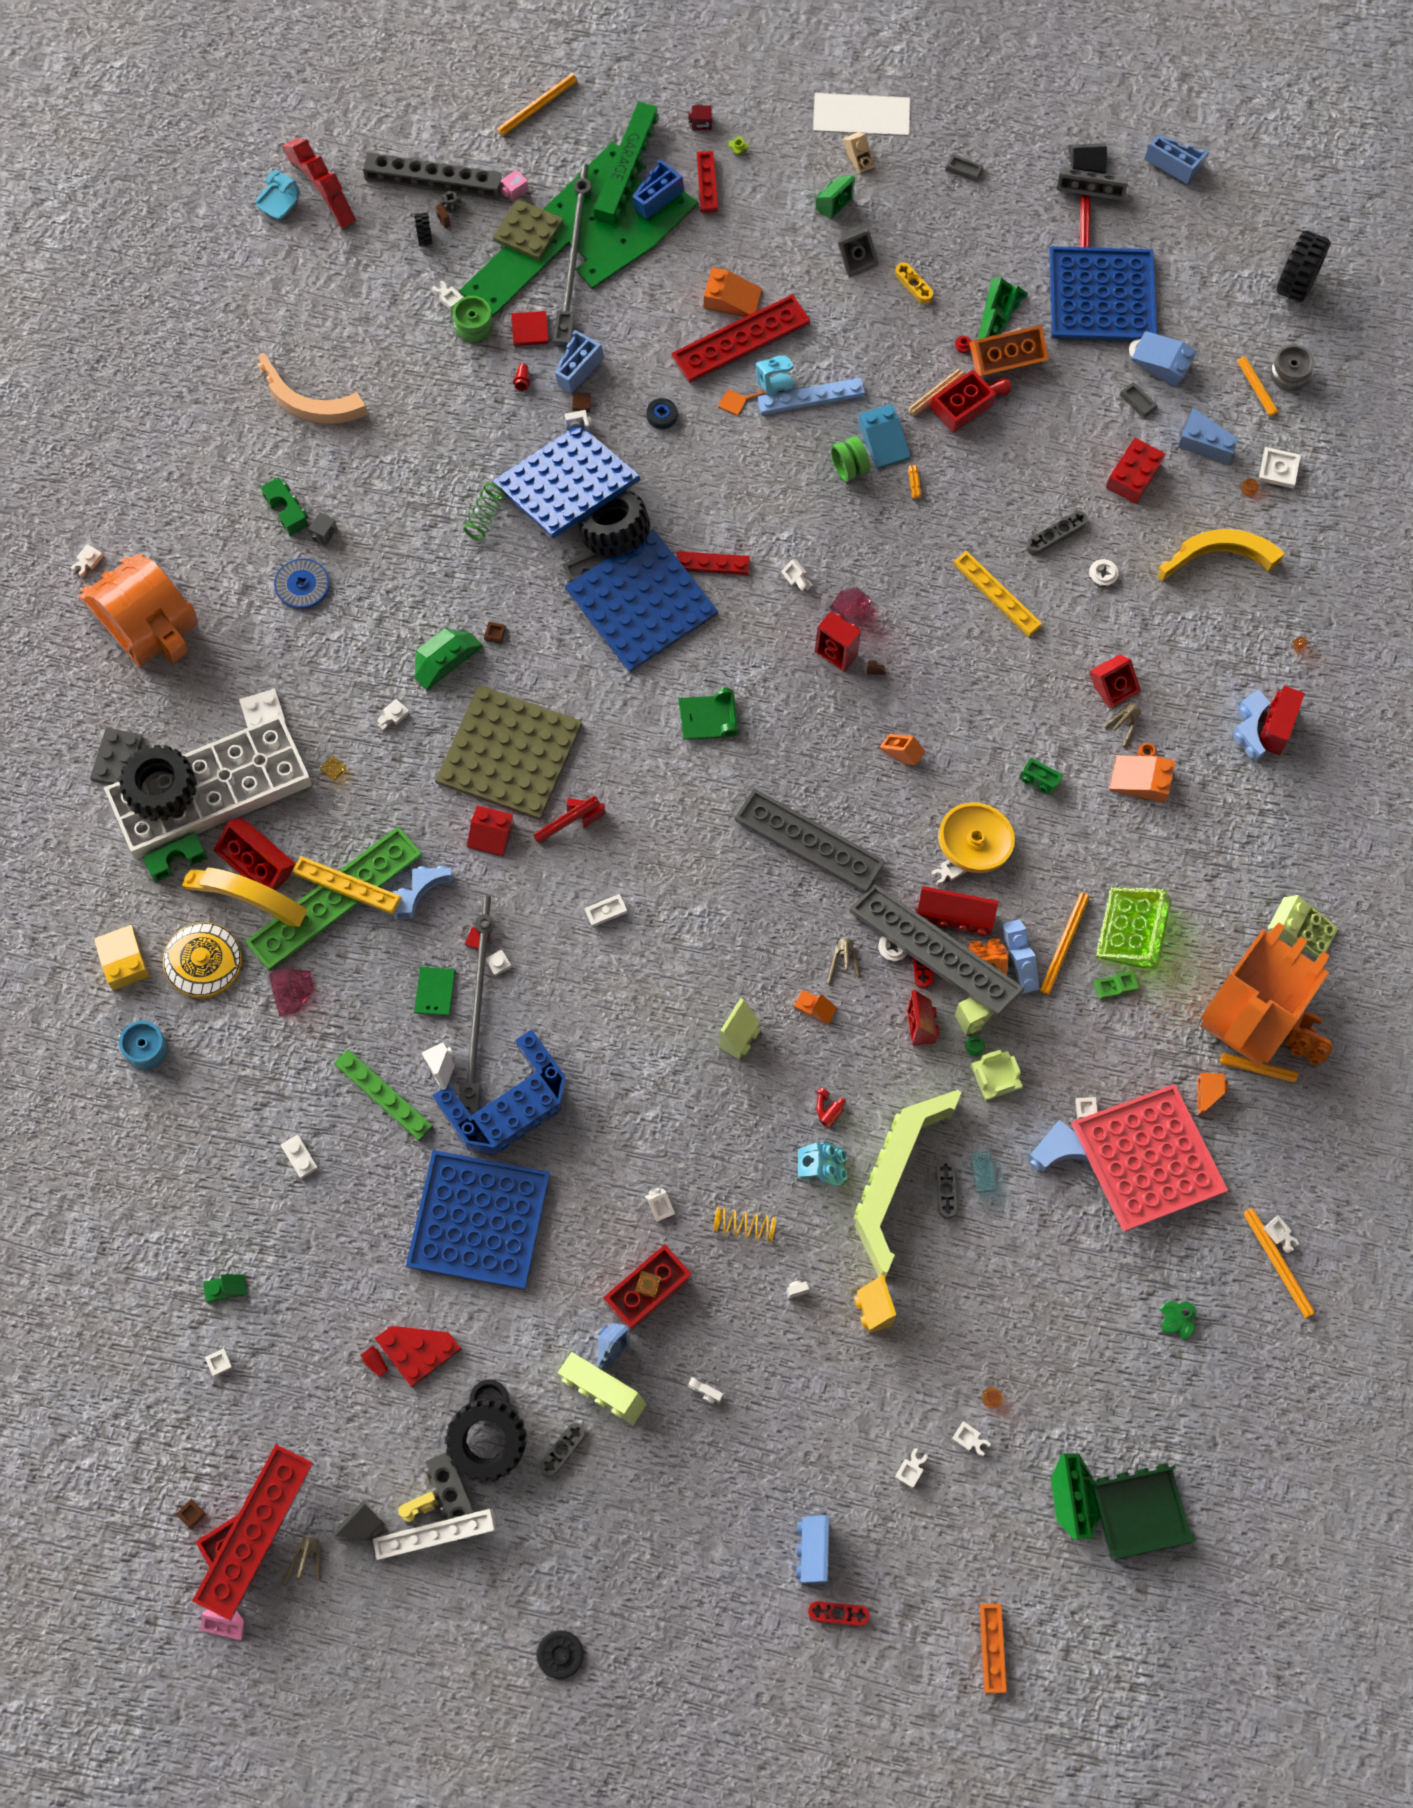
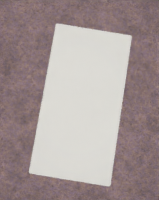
M815 93L813 130L909 135L910 98Z

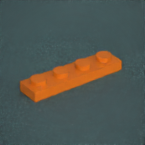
M979 1604L984 1693H1007L1001 1604Z

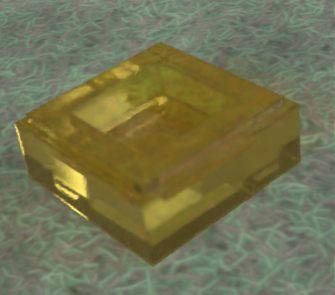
M332 755L320 767V770L334 782L347 768Z
M641 1271L635 1292L655 1298L661 1277Z

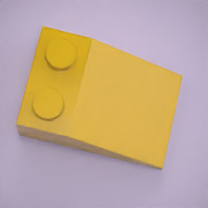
M132 925L95 938L105 977L113 991L150 977Z
M880 1276L859 1289L854 1298L857 1310L861 1309L863 1317H860L863 1329L867 1328L868 1334L892 1327L896 1317L885 1278Z

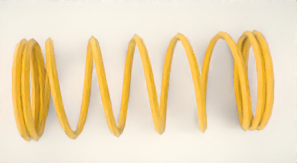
M717 1207L713 1232L717 1233L724 1212V1234L728 1233L734 1216V1234L737 1236L745 1217V1237L748 1238L756 1218V1239L759 1240L767 1219V1241L773 1242L776 1217L772 1218L770 1236L768 1216L765 1217L758 1236V1215L756 1213L747 1235V1213L744 1212L736 1234V1210L733 1211L726 1230V1210L723 1208L721 1212V1207Z

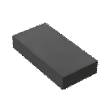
M952 154L946 166V171L977 182L984 166Z
M1134 382L1120 392V396L1143 418L1157 409L1158 405Z

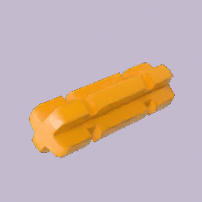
M910 465L908 467L913 499H919L922 495L917 465Z

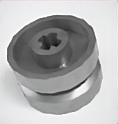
M1292 344L1282 347L1278 351L1270 371L1274 384L1287 391H1296L1303 388L1308 382L1314 367L1313 355L1308 349L1300 345Z

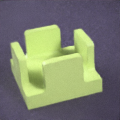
M1001 1050L983 1055L980 1061L971 1064L985 1101L1022 1089L1023 1087L1019 1078L1021 1071L1015 1057H1010L1008 1051L1003 1053Z

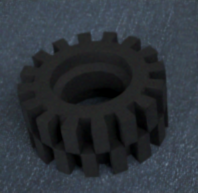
M428 212L414 214L419 246L433 244Z

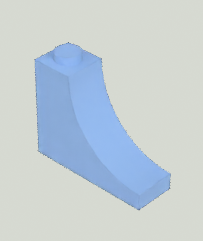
M1060 1120L1028 1158L1029 1164L1037 1171L1041 1170L1044 1172L1052 1164L1067 1159L1089 1162L1076 1133Z

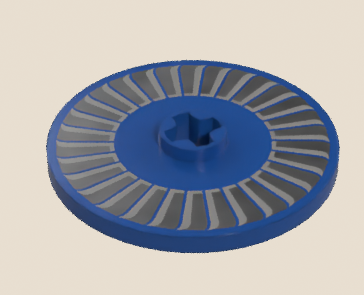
M305 558L295 559L279 569L274 580V588L278 598L285 605L296 609H305L315 606L324 599L329 590V577L325 568L318 562ZM302 581L305 585L302 586L299 582Z

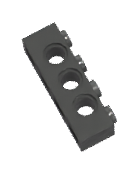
M1060 168L1056 190L1124 201L1128 178Z
M446 1452L426 1460L427 1467L424 1470L428 1479L432 1478L435 1486L432 1487L436 1499H441L443 1506L440 1507L444 1519L447 1517L452 1519L458 1511L464 1512L465 1515L472 1514L474 1511L457 1468L452 1466L450 1463L451 1458L447 1456ZM443 1472L449 1474V1479L445 1483H441L438 1480L439 1475ZM456 1492L457 1499L454 1502H447L446 1496L448 1493Z

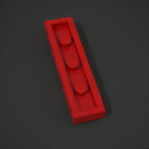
M696 152L700 212H718L714 152Z
M677 551V559L686 571L748 575L750 556Z

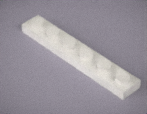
M487 1509L373 1539L376 1559L381 1560L496 1531L497 1528L493 1509Z

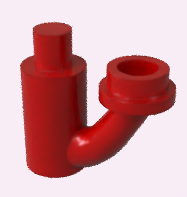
M821 1087L816 1090L818 1095L816 1111L821 1124L831 1128L844 1111L843 1106L846 1104V1100L840 1097L837 1102L833 1101L825 1111L824 1100L827 1101L829 1099L830 1093Z

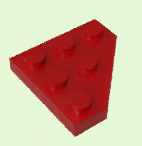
M390 1326L375 1338L411 1387H414L461 1350L450 1333L443 1331Z

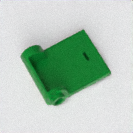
M724 687L719 689L715 696L678 698L683 740L729 738L740 733L734 691L730 688Z

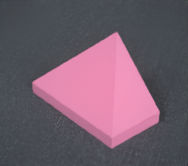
M210 1610L203 1611L200 1631L242 1640L244 1620L237 1611L231 1621Z

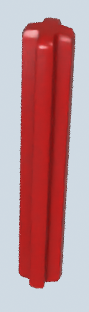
M1081 194L1080 247H1090V196Z
M596 796L590 797L540 829L533 835L538 843L543 842L600 805Z

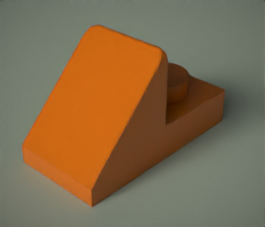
M803 989L794 1005V1009L829 1025L837 1010V1007L824 995L820 994L817 997Z

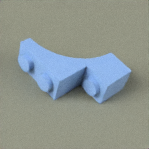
M1257 690L1241 701L1238 710L1240 715L1247 720L1236 726L1232 734L1235 741L1243 746L1246 754L1253 758L1255 762L1260 760L1266 751L1258 737V720L1271 704L1260 690Z
M422 866L412 869V890L402 888L398 891H393L394 894L402 898L393 914L394 918L414 919L417 904L427 891L439 884L453 882L451 868L446 866H438L437 868Z
M1020 919L1001 924L1003 941L1010 953L1017 982L1024 987L1022 994L1040 990L1036 956L1028 946L1025 926Z

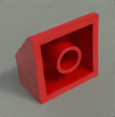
M1119 654L1089 671L1095 689L1109 708L1141 692L1132 661Z
M476 805L470 824L467 848L504 857L514 826L513 814Z

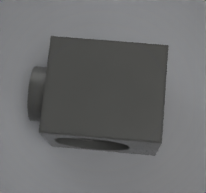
M319 512L308 529L310 537L316 543L321 542L327 545L337 530L335 519Z

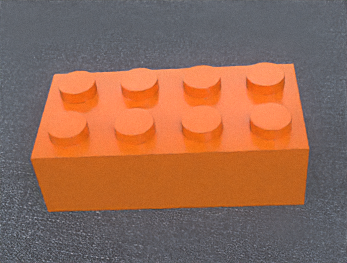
M1042 325L969 342L975 372L980 377L1049 360Z

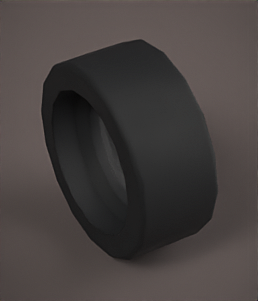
M485 1379L478 1382L470 1392L469 1402L477 1401V1397L483 1389L494 1388L501 1395V1403L505 1401L509 1404L506 1388L500 1382L493 1379Z

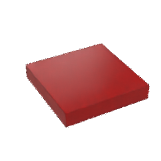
M546 311L511 313L513 346L548 344Z

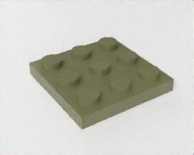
M517 199L493 236V241L539 261L563 224V218Z

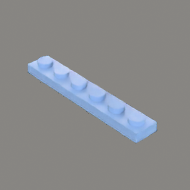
M861 378L779 392L771 396H758V404L761 415L864 397L865 391Z

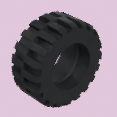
M1308 230L1302 231L1276 287L1278 294L1297 302L1305 301L1330 248L1331 242L1328 238Z
M626 490L579 521L578 526L584 543L590 551L600 556L613 557V555L622 556L623 553L627 552L628 554L632 552V549H637L649 534L650 520L641 497L634 492H627ZM620 521V522H618V523H616V524L608 525V524H610V523H612V522Z
M154 745V748L147 746L141 752L137 750L133 753V758L129 757L125 761L127 765L122 766L120 771L122 775L119 776L121 793L131 810L135 814H139L143 819L149 817L150 821H157L158 818L166 821L168 820L167 817L172 816L175 818L180 811L182 813L186 811V805H191L194 800L192 795H196L197 791L195 787L197 785L195 774L187 758L182 756L181 752L177 749L172 750L170 746L166 745L164 748H161L160 745ZM166 771L175 775L173 785L162 794L148 795L141 791L145 779L155 772Z
M480 1398L478 1401L473 1400L455 1414L446 1430L445 1444H447L446 1454L451 1458L450 1463L453 1467L456 1466L459 1469L458 1473L462 1476L463 1474L468 1475V1479L473 1481L479 1479L480 1482H487V1480H492L493 1482L499 1480L502 1476H507L515 1469L523 1456L527 1444V1431L524 1430L523 1426L525 1423L522 1418H519L515 1408L512 1410L508 1403L505 1401L503 1403L498 1402V1399L495 1398L491 1400ZM479 1421H491L497 1424L505 1434V1447L495 1458L484 1459L478 1457L470 1450L467 1444L469 1429Z

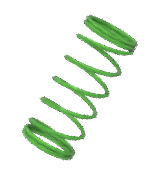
M493 483L484 484V490L480 492L481 497L476 500L477 505L473 507V514L469 515V522H466L463 527L464 532L471 538L482 540L485 538L484 531H488L484 524L471 521L470 517L472 515H475L485 523H492L488 516L475 513V507H479L488 515H496L495 511L490 507L479 505V499H483L485 503L497 508L500 506L494 499L482 497V492L485 491L488 495L502 500L505 496L504 490ZM486 486L495 487L498 490H500L502 494L495 490L486 489ZM490 491L496 492V493H498L499 495H495V494L491 493ZM485 499L494 501L498 506L488 503ZM481 507L492 510L494 514L484 511ZM477 515L488 518L490 522L482 520ZM473 523L480 524L484 526L487 530L480 529ZM467 527L476 529L483 537L473 535L468 531Z

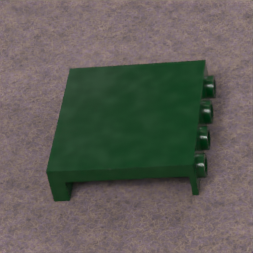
M1167 1463L1156 1466V1470L1149 1471L1148 1468L1136 1470L1137 1474L1134 1475L1124 1472L1117 1474L1115 1479L1109 1480V1476L1096 1479L1097 1483L1091 1485L1111 1561L1187 1545L1196 1541L1195 1534L1189 1531L1173 1470L1176 1469V1466L1169 1467Z

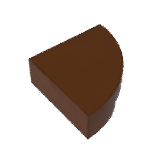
M868 660L867 674L885 675V666L883 664L878 665L877 661Z

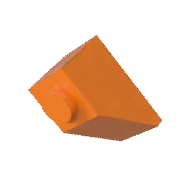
M889 734L879 747L896 760L908 765H916L926 752L914 736Z
M1200 1073L1198 1076V1116L1205 1114L1228 1091V1081L1225 1080V1074Z

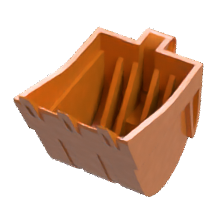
M141 554L125 557L120 561L122 565L114 571L104 572L100 575L103 579L92 587L85 586L81 589L82 594L78 596V599L111 634L138 668L160 652L172 665L188 654L186 642L182 636L198 625L195 609L190 602L186 603L171 580L151 559Z
M1280 922L1275 925L1270 933L1262 929L1200 1017L1203 1020L1200 1025L1201 1028L1259 1067L1263 1062L1268 1063L1329 974L1323 968L1329 958L1327 953L1322 952L1317 960L1313 962L1301 954L1307 942L1303 937H1300L1293 947L1278 939L1285 927Z

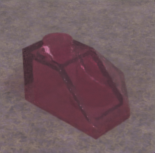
M858 587L841 591L829 607L833 613L840 614L844 619L865 618L875 614L874 608L870 607L871 599Z
M284 969L269 973L279 1016L299 1012L307 997L314 991L311 971Z

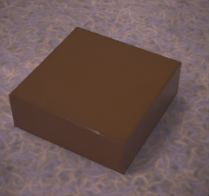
M442 204L436 205L437 218L445 229L450 227L448 213Z
M573 392L572 411L586 410V412H590L591 393Z
M488 621L484 640L502 644L507 629L506 625Z
M190 1499L176 1515L192 1529L206 1513Z

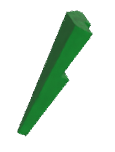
M1002 277L992 278L978 339L1001 334L1012 318V313L1020 307L1019 303L1023 298L1027 297L1028 293L1018 285L1012 286Z

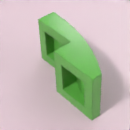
M1134 971L1116 973L1112 977L1096 979L1093 982L1099 1000L1123 995L1139 989Z

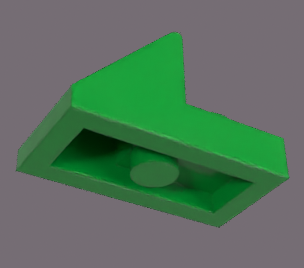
M222 1274L219 1279L203 1282L207 1303L248 1295L244 1274Z

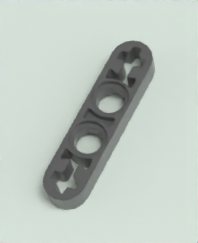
M1076 511L1028 539L1026 545L1027 552L1032 555H1038L1080 531L1086 526L1087 515L1082 511ZM1065 525L1069 528V531L1062 532L1059 527ZM1052 534L1054 540L1049 541L1045 539V535ZM1032 543L1034 545L1038 544V548H1036L1035 546L1031 547Z

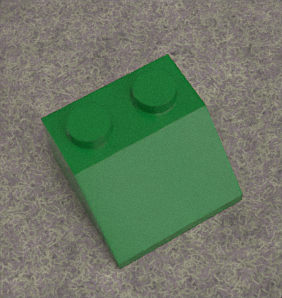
M853 175L841 176L831 181L827 188L816 196L815 209L830 220L834 218L853 199L855 177Z

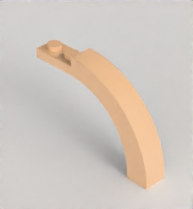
M265 353L258 356L260 362L258 367L262 374L266 373L267 375L266 379L269 383L271 395L289 413L301 419L322 424L344 423L367 415L366 406L357 392L336 400L306 398L291 390L282 381Z

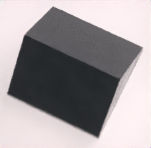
M1097 143L1068 146L1071 169L1099 174L1106 173V145Z

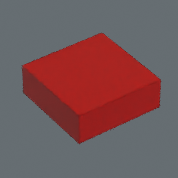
M471 928L465 946L479 951L480 933L477 932L476 928Z

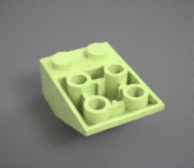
M1299 895L1283 898L1268 927L1271 931L1280 922L1285 927L1279 938L1294 945L1300 937H1303L1307 942L1302 951L1316 958L1322 952H1327L1338 930V927Z

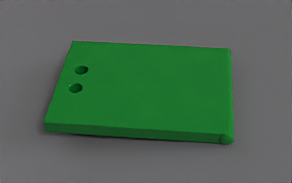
M420 967L414 1014L449 1016L456 970Z

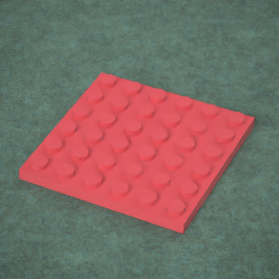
M1175 1084L1080 1118L1071 1123L1123 1232L1222 1195L1228 1191Z

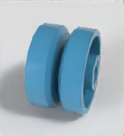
M149 1021L131 1023L120 1035V1050L128 1062L137 1069L149 1070L155 1068L167 1056L168 1045L165 1037L158 1027Z

